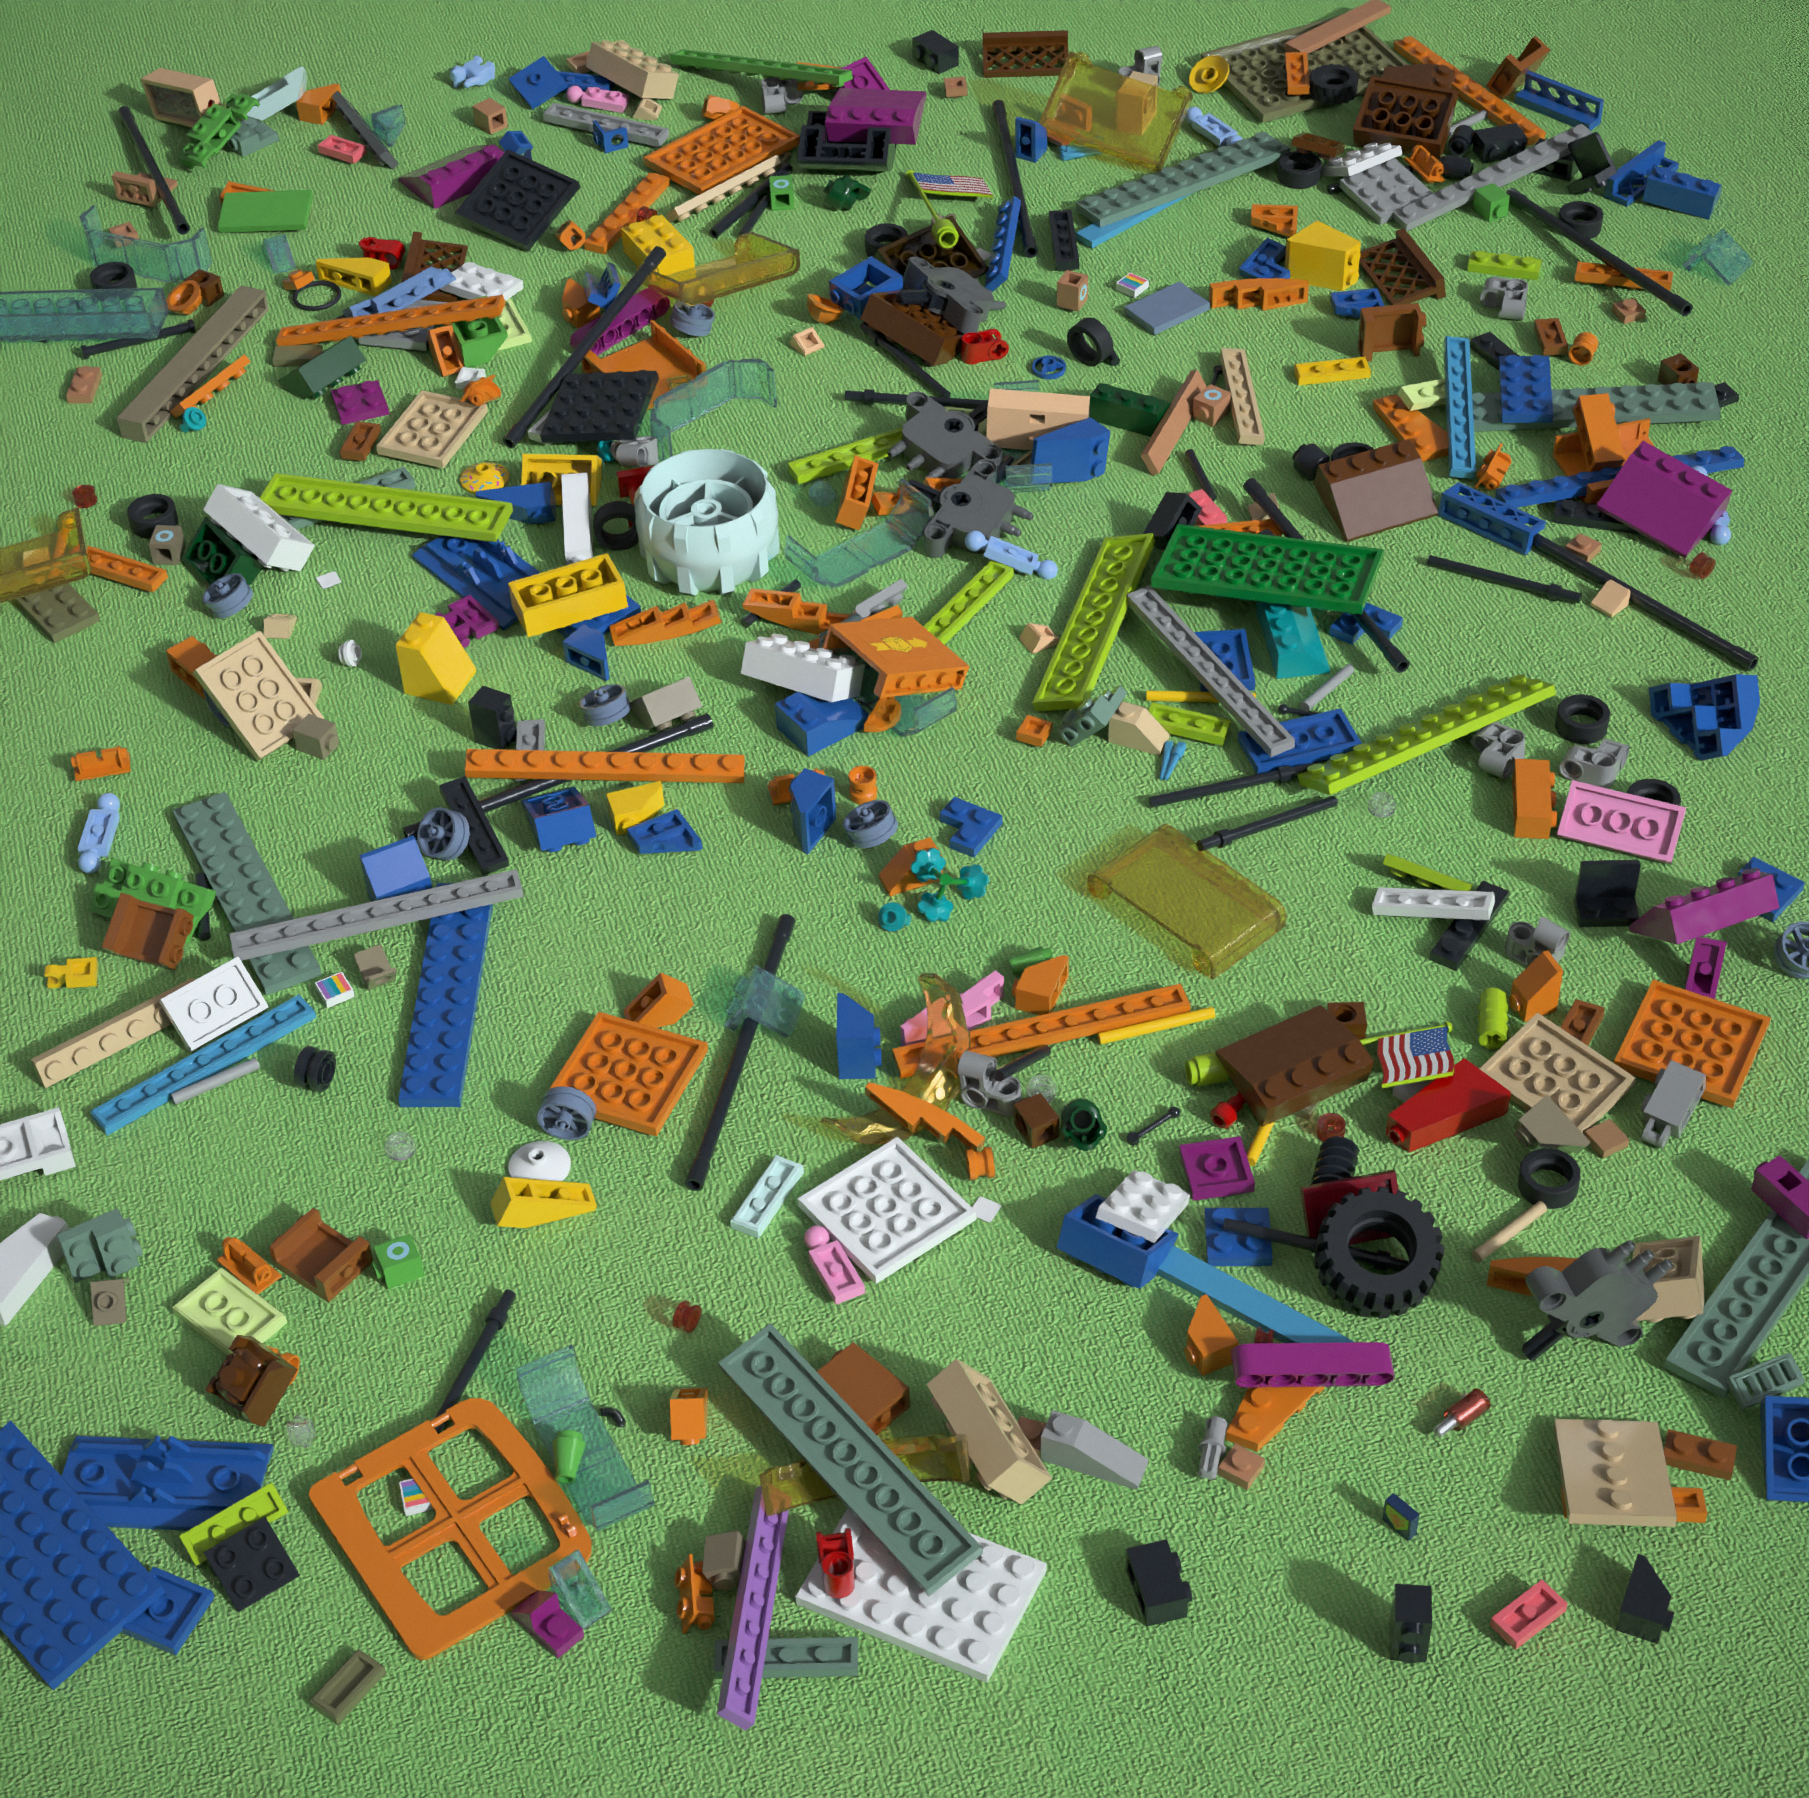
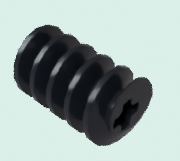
M1340 1136L1329 1137L1324 1140L1320 1145V1152L1310 1185L1353 1177L1356 1171L1355 1166L1358 1164L1357 1155L1360 1152L1358 1146L1352 1140Z

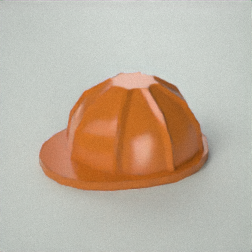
M188 280L177 285L166 299L168 310L180 315H190L196 311L202 302L201 289L198 283Z
M816 294L807 295L808 312L817 322H834L845 311V309L834 304L828 298Z

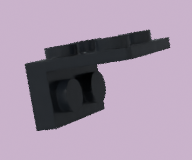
M1639 860L1582 861L1580 863L1574 899L1579 927L1630 926L1639 918L1635 900L1641 867Z

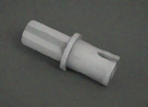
M1218 1416L1207 1419L1204 1438L1199 1443L1201 1459L1198 1475L1202 1479L1213 1480L1216 1478L1220 1457L1224 1456L1226 1452L1224 1439L1228 1423L1225 1419Z

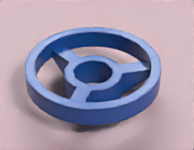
M1042 356L1033 362L1032 372L1041 379H1056L1063 376L1066 372V363L1063 359L1056 356ZM1042 362V371L1040 373L1035 367ZM1056 368H1063L1057 373L1046 374L1047 372L1054 371Z

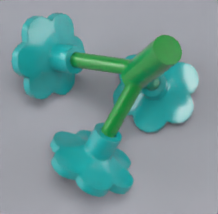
M938 849L919 850L915 855V861L911 863V871L916 874V878L920 882H926L929 879H939L940 887L938 892L934 894L926 892L921 896V901L917 906L918 911L925 914V918L930 922L937 920L947 921L950 917V912L953 910V904L951 901L946 900L944 892L950 885H956L962 891L965 899L971 900L974 897H983L986 893L985 887L989 883V877L983 873V868L980 865L974 864L971 867H962L960 877L954 879L949 874H941L946 861L940 856Z

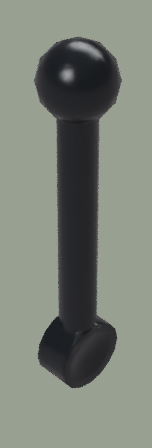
M1220 365L1214 366L1213 369L1214 376L1211 384L1214 386L1218 376L1223 373L1222 366Z
M1281 704L1278 707V712L1282 715L1287 713L1302 716L1318 714L1316 712H1305L1300 709L1289 708L1286 704Z
M1175 1106L1170 1107L1167 1114L1137 1133H1129L1127 1135L1128 1144L1132 1146L1137 1145L1139 1138L1170 1118H1178L1180 1115L1179 1108Z

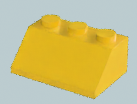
M522 454L521 485L551 482L556 497V505H563L562 474L587 473L591 506L597 505L602 482V459L599 456Z

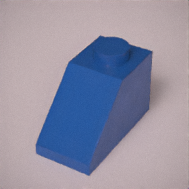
M1016 117V158L1036 163L1047 151V130L1037 121Z
M582 625L563 641L565 662L607 681L610 679L604 634Z

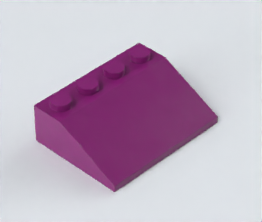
M839 88L828 107L825 120L828 140L867 143L869 127L891 128L892 144L916 145L927 95L926 91Z
M494 144L471 146L403 175L398 180L428 205L436 209L471 194L504 152Z
M1642 441L1620 469L1596 508L1679 556L1686 558L1727 510L1732 490L1647 442Z
M1751 868L1742 871V875L1736 878L1726 877L1718 879L1716 885L1693 888L1690 890V894L1685 896L1675 895L1665 898V903L1652 907L1629 926V931L1669 943L1680 944L1778 909L1779 903L1773 874L1761 872L1758 868Z

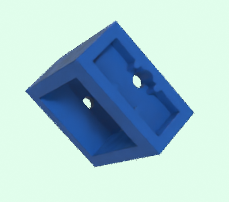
M871 256L829 281V296L834 304L839 305L861 320L870 294L903 290V277ZM868 281L876 286L861 296L852 291Z

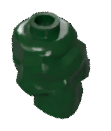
M844 175L842 178H837L834 182L830 180L823 192L826 193L825 202L837 210H841L843 207L850 210L856 200L862 201L867 198L872 190L859 183V181L853 180L849 175Z
M1086 1098L1072 1099L1063 1106L1061 1110L1062 1124L1058 1130L1060 1138L1065 1143L1072 1144L1082 1151H1089L1095 1148L1107 1133V1125L1102 1121L1099 1108L1095 1103Z

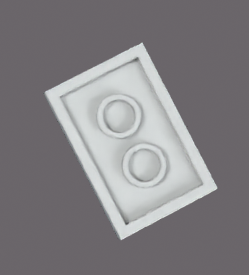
M1377 143L1367 144L1361 151L1353 150L1347 152V156L1344 158L1336 157L1329 160V164L1321 167L1322 175L1352 176L1402 155L1401 146H1392L1391 143L1377 145Z
M467 262L451 272L456 277V280L440 288V290L466 299L503 294L506 301L523 289V280L509 274L494 271L491 268L476 265L473 262Z
M239 957L232 959L159 1001L189 1052L194 1051L269 1007Z
M1133 1170L1099 1206L1096 1218L1155 1243L1188 1205L1191 1194L1183 1191L1175 1184H1166L1154 1179L1146 1172Z

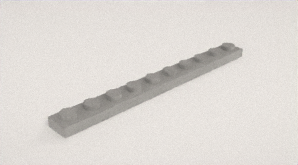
M1581 123L1393 212V219L1402 228L1409 231L1474 200L1475 189L1492 183L1500 188L1571 154L1568 149V143L1592 132Z
M1150 585L1127 594L1129 606L1270 757L1295 747V739Z
M515 869L239 931L229 935L234 958L239 957L242 961L524 896L518 872Z

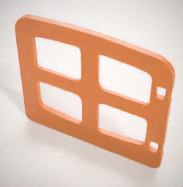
M470 1398L459 1402L431 1421H425L354 1461V1464L338 1473L334 1472L316 1482L309 1490L311 1504L412 1656L418 1660H428L517 1608L538 1590L545 1591L576 1573L588 1563L592 1555V1542L586 1528L548 1468L505 1415L492 1402L482 1398ZM450 1419L454 1425L438 1434L434 1428ZM476 1429L513 1470V1474L469 1500H462L454 1493L428 1453L431 1449L463 1431ZM404 1468L431 1503L436 1516L428 1524L395 1543L385 1546L365 1515L357 1494L362 1488L392 1471ZM359 1471L362 1477L345 1486L342 1479ZM530 1496L534 1499L551 1526L560 1546L555 1552L513 1575L480 1530V1524L486 1518L519 1499ZM452 1541L459 1545L488 1587V1591L447 1615H438L423 1600L401 1569L441 1544Z

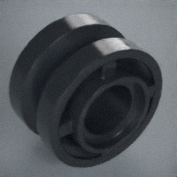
M313 1046L303 1048L294 1068V1082L296 1086L305 1089L310 1087L311 1090L320 1093L326 1091L335 1074L336 1057L334 1052L325 1049L320 1051L317 1047Z

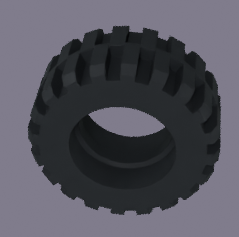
M1378 1186L1377 1192H1371L1369 1187L1359 1189L1357 1196L1350 1192L1342 1197L1340 1203H1334L1329 1209L1327 1217H1324L1314 1248L1316 1251L1314 1265L1316 1269H1320L1318 1279L1321 1285H1329L1327 1294L1333 1300L1339 1297L1343 1301L1341 1307L1348 1311H1351L1352 1307L1360 1310L1359 1316L1368 1318L1370 1313H1377L1378 1319L1389 1318L1391 1311H1394L1395 1315L1400 1316L1407 1313L1409 1306L1412 1308L1417 1307L1423 1301L1424 1296L1428 1295L1431 1291L1444 1256V1246L1440 1244L1443 1236L1439 1227L1433 1228L1436 1219L1430 1211L1424 1213L1421 1210L1423 1204L1416 1198L1412 1202L1406 1199L1407 1193L1397 1190L1396 1194L1389 1193L1388 1187ZM1368 1230L1388 1233L1395 1237L1405 1248L1409 1259L1408 1265L1402 1271L1391 1275L1371 1273L1355 1262L1348 1248L1349 1240L1354 1235Z

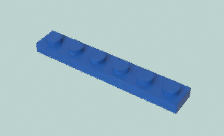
M1015 195L1009 201H1003L998 208L999 213L995 222L996 229L993 234L994 240L991 246V256L988 260L989 267L985 287L992 292L1008 279L1021 200Z

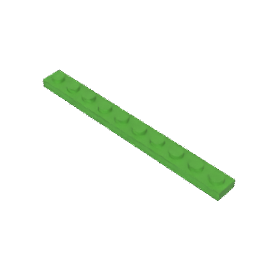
M687 49L670 54L671 63L680 64V67L696 66V69L729 70L731 74L745 72L747 76L758 74L762 75L763 78L776 76L780 80L796 79L800 83L814 81L815 85L829 83L832 87L844 86L845 82L853 79L852 70Z

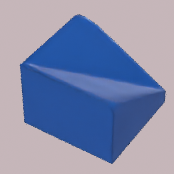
M507 131L499 141L504 151L509 149L520 155L525 153L527 149H533L532 144L522 131Z

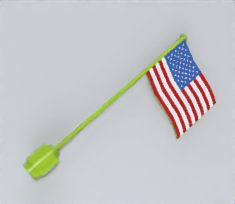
M908 170L906 176L912 180L935 220L931 232L936 243L945 249L951 248L957 243L959 238L958 232L950 220L938 218L924 193L993 199V194L982 178L915 173L913 170Z
M1445 1021L1444 1025L1360 1039L1362 1045L1378 1043L1377 1057L1384 1075L1382 1088L1453 1076L1454 1058L1447 1043V1033H1450L1453 1027L1448 1021ZM1215 1053L1193 1056L1191 1060L1185 1061V1074L1189 1085L1196 1084L1199 1087L1228 1081V1073Z

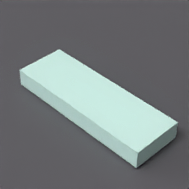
M775 1155L731 1219V1228L759 1239L804 1173L803 1165Z

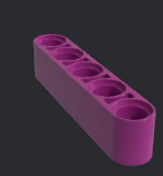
M649 287L632 296L591 348V351L599 355L650 324L651 320H656L663 316L670 307V299ZM601 316L572 334L570 346L574 350Z
M1382 1342L1249 1343L1238 1345L1231 1350L1235 1384L1240 1387L1381 1386L1395 1379L1390 1347Z

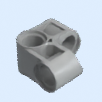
M1152 46L1136 50L1134 54L1135 65L1121 67L1118 71L1117 90L1122 88L1124 80L1128 79L1133 71L1157 75L1159 85L1162 63L1161 49L1159 46Z
M779 77L764 78L761 81V102L764 114L786 113L787 107L785 104H798L803 99V91H797L796 79L780 80Z
M1489 277L1484 283L1480 301L1486 307L1501 308L1499 318L1523 320L1527 304L1528 283L1522 279Z
M636 436L635 439L614 441L610 446V452L622 466L641 468L659 463L657 437Z
M1497 721L1482 727L1470 739L1474 748L1482 753L1478 763L1481 770L1502 779H1507L1512 774L1515 758L1525 759L1524 733L1502 725Z
M1603 739L1597 749L1578 745L1571 746L1559 765V771L1569 780L1609 788L1613 785L1620 770L1623 769L1630 747L1629 745L1609 739Z
M1545 917L1539 919V924L1536 928L1527 922H1514L1508 931L1505 953L1509 958L1518 961L1526 967L1542 952L1547 950L1558 962L1565 954L1570 932Z
M968 1050L964 1051L958 1064L962 1100L970 1107L994 1112L1005 1117L1014 1116V1104L1022 1100L1020 1081L1013 1076L1001 1082L996 1081L993 1077L994 1071L997 1070L996 1058Z

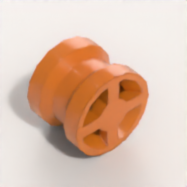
M991 1146L984 1147L982 1151L976 1152L973 1149L965 1150L967 1172L970 1181L976 1180L979 1176L995 1178Z

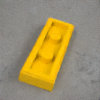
M1366 357L1294 364L1293 370L1298 385L1365 379L1371 376V370Z

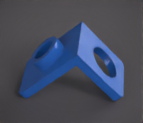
M596 120L592 121L593 140L596 145L601 147L605 154L629 146L627 129L625 127L605 132ZM615 135H622V141L619 144L614 145L611 143Z

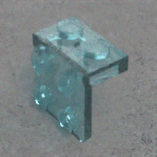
M1722 228L1713 237L1710 234L1707 235L1699 245L1695 246L1687 254L1690 258L1683 266L1690 271L1704 259L1727 285H1731L1753 264V261L1733 240L1731 235Z
M755 965L745 977L741 975L735 982L733 991L736 993L725 1008V1012L728 1015L724 1026L735 1031L748 1016L787 1038L793 1033L805 994L798 988Z

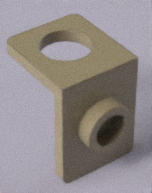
M376 945L354 954V959L367 990L396 980V968L390 967L381 945Z
M130 1278L90 1282L94 1325L126 1322L124 1284L130 1283Z

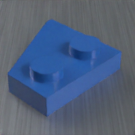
M1377 288L1333 292L1330 296V302L1337 315L1360 318L1361 308L1384 306Z
M678 809L627 829L628 838L640 854L699 851L703 849L701 839Z

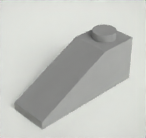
M1052 1410L1041 1435L1042 1461L1138 1490L1149 1463V1459L1086 1420Z

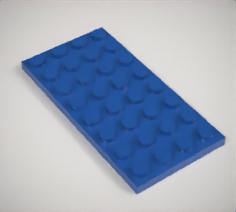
M9 1421L0 1429V1629L54 1690L123 1630L122 1627L125 1624L134 1621L166 1592L14 1423Z

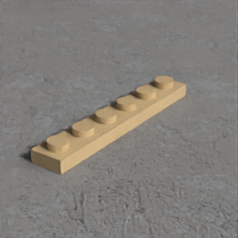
M775 155L675 207L665 216L670 223L677 219L680 223L691 216V212L696 211V213H700L708 208V203L713 202L715 205L724 200L725 194L730 193L732 196L742 190L741 186L747 184L749 187L759 181L758 177L762 175L764 178L769 177L776 171L775 167L781 161Z
M1221 348L1219 357L1226 389L1231 393L1230 407L1238 443L1263 445L1265 435L1245 349Z
M191 978L32 1058V1064L41 1084L47 1088L171 1025L172 1022L159 1003L160 999L195 981V979Z

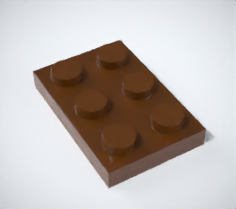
M1302 132L1293 137L1291 145L1296 146V151L1309 154V152L1314 151L1318 153V157L1331 160V158L1344 152L1346 143Z

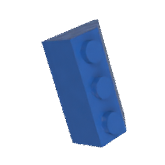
M1654 166L1647 179L1642 201L1710 219L1721 195L1722 187L1721 184L1711 180H1704L1687 173H1679L1665 167Z
M1098 1194L1093 1195L1064 1216L1057 1248L1066 1252L1071 1258L1082 1260L1094 1266L1097 1271L1110 1274L1122 1280L1125 1285L1138 1289L1155 1278L1159 1266L1169 1254L1178 1237V1233L1167 1228L1157 1241L1153 1243L1142 1236H1137L1127 1232L1125 1229H1120L1096 1218L1099 1206L1106 1200V1198Z

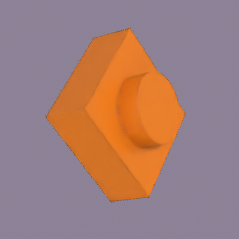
M297 269L288 274L289 277L281 282L285 290H299L314 281L315 278L312 271Z
M1027 715L1016 731V740L1042 747L1053 731V722Z

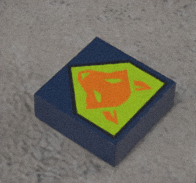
M1391 1494L1385 1500L1382 1520L1409 1541L1417 1534L1419 1513L1396 1494Z

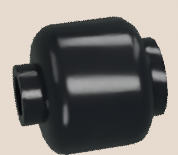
M1314 443L1303 444L1292 456L1294 461L1293 468L1306 480L1312 481L1315 479L1318 466L1329 462L1330 457Z

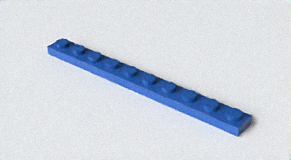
M1729 446L1712 451L1703 450L1695 454L1673 456L1690 467L1702 466L1707 471V474L1744 467V457L1734 447ZM1607 467L1600 471L1580 472L1577 475L1566 477L1557 476L1554 479L1544 481L1534 480L1521 485H1507L1504 488L1496 489L1495 498L1518 508L1585 496L1587 484L1614 479L1622 467Z

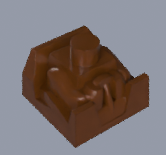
M237 1335L229 1348L233 1353L226 1356L225 1361L216 1373L217 1376L212 1377L205 1390L218 1396L240 1411L242 1416L251 1423L265 1427L298 1369L253 1336Z

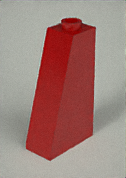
M1463 1058L1454 1065L1453 1076L1436 1078L1388 1114L1386 1136L1408 1153L1504 1116L1508 1113L1511 1091Z

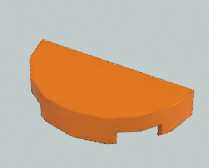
M895 696L879 698L864 723V732L876 733L886 731L898 723L902 710L901 704L895 699Z

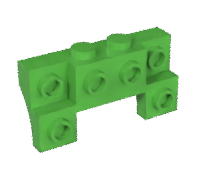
M231 93L221 106L213 103L188 132L187 136L191 141L177 156L181 163L191 169L194 166L206 168L205 162L209 157L217 155L220 149L241 126L237 118L248 120L246 114L253 106H260L257 99L243 93L240 96Z
M112 858L103 885L96 884L88 911L112 918L121 893L132 895L138 900L172 909L181 908L194 916L193 929L185 941L190 943L198 923L206 912L211 909L216 891L182 881V874L166 870L165 875L158 873L159 867L143 862L142 866L139 867Z

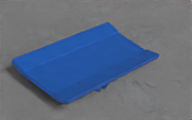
M442 535L422 546L412 555L416 562L460 597L464 598L471 595L498 620L499 628L503 631L518 619L512 607L508 583L540 573L514 553L510 546H505L504 541L500 542L499 540L497 542H486L483 540Z
M158 1435L153 1439L76 1436L71 1445L62 1477L107 1527L188 1531L261 1489L274 1446L273 1444L178 1440L173 1436H169L168 1440H162Z

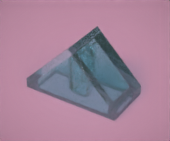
M396 105L371 114L375 134L388 147H393L406 125L403 105Z
M286 234L263 239L262 251L274 274L296 269Z
M579 1550L573 1551L548 1568L552 1592L557 1593L559 1604L583 1630L612 1611Z

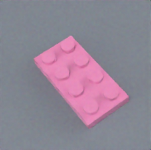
M1572 780L1557 836L1671 864L1686 807Z

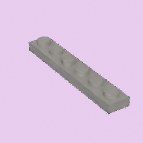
M553 103L543 113L544 121L572 127L573 129L586 130L592 133L594 132L592 121L595 120L605 132L625 127L629 141L647 144L651 147H660L669 137L668 128ZM617 134L613 138L622 139V135Z

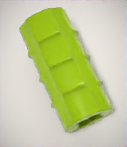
M1487 988L1480 994V1004H1478L1479 1026L1477 1030L1480 1045L1487 1049L1495 1050L1500 1049L1507 1040V995L1499 988Z

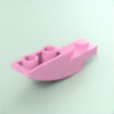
M995 970L987 977L981 978L976 985L965 993L959 994L955 1000L951 1001L943 995L935 1002L928 1004L924 1010L913 1018L907 1019L900 1026L901 1047L969 1032L990 1020L991 1006L1004 997V976Z

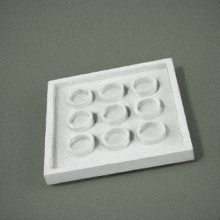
M898 1137L798 1198V1207L816 1225L824 1227L832 1241L838 1240L846 1255L875 1284L976 1220V1211Z

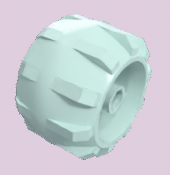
M693 449L681 452L652 467L635 493V524L639 538L640 555L647 560L648 574L655 581L662 584L669 582L677 584L681 593L695 596L698 591H719L720 595L732 593L735 591L736 585L746 580L755 582L769 572L768 561L779 553L780 542L776 490L769 483L767 472L754 460L752 461L743 455L724 449Z

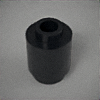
M1468 125L1456 127L1448 141L1450 153L1454 156L1466 154L1473 144L1474 130Z
M1447 155L1442 156L1439 161L1443 164L1444 171L1441 175L1445 178L1463 180L1473 173L1474 164L1471 163L1470 158Z

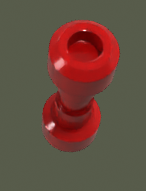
M1239 1090L1226 1103L1219 1102L1211 1110V1119L1219 1128L1228 1129L1237 1120V1113L1246 1103Z

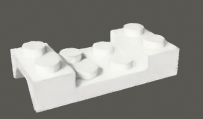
M59 1107L0 1124V1180L43 1168L46 1176L76 1167Z

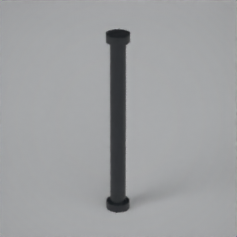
M189 319L187 323L88 347L82 345L81 350L84 359H89V356L187 332L192 334L196 333L193 320Z

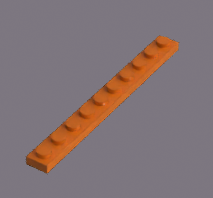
M1407 36L1394 42L1393 50L1414 65L1434 63L1445 65L1454 70L1451 89L1458 90V97L1479 112L1486 110L1488 113L1487 118L1498 126L1517 123L1527 136L1526 146L1535 144L1539 138L1545 139L1546 132L1414 37Z
M502 294L282 327L276 342L278 346L309 343L315 345L322 341H340L350 335L354 338H361L369 334L382 335L396 330L403 332L410 328H428L437 324L449 325L457 321L471 322L484 317L491 319L501 315L506 302Z
M467 749L465 776L466 778L744 783L745 755Z
M1180 983L892 1049L893 1059L902 1079L958 1066L960 1058L966 1050L990 1057H998L1037 1048L1042 1045L1064 1042L1190 1012L1191 1004Z

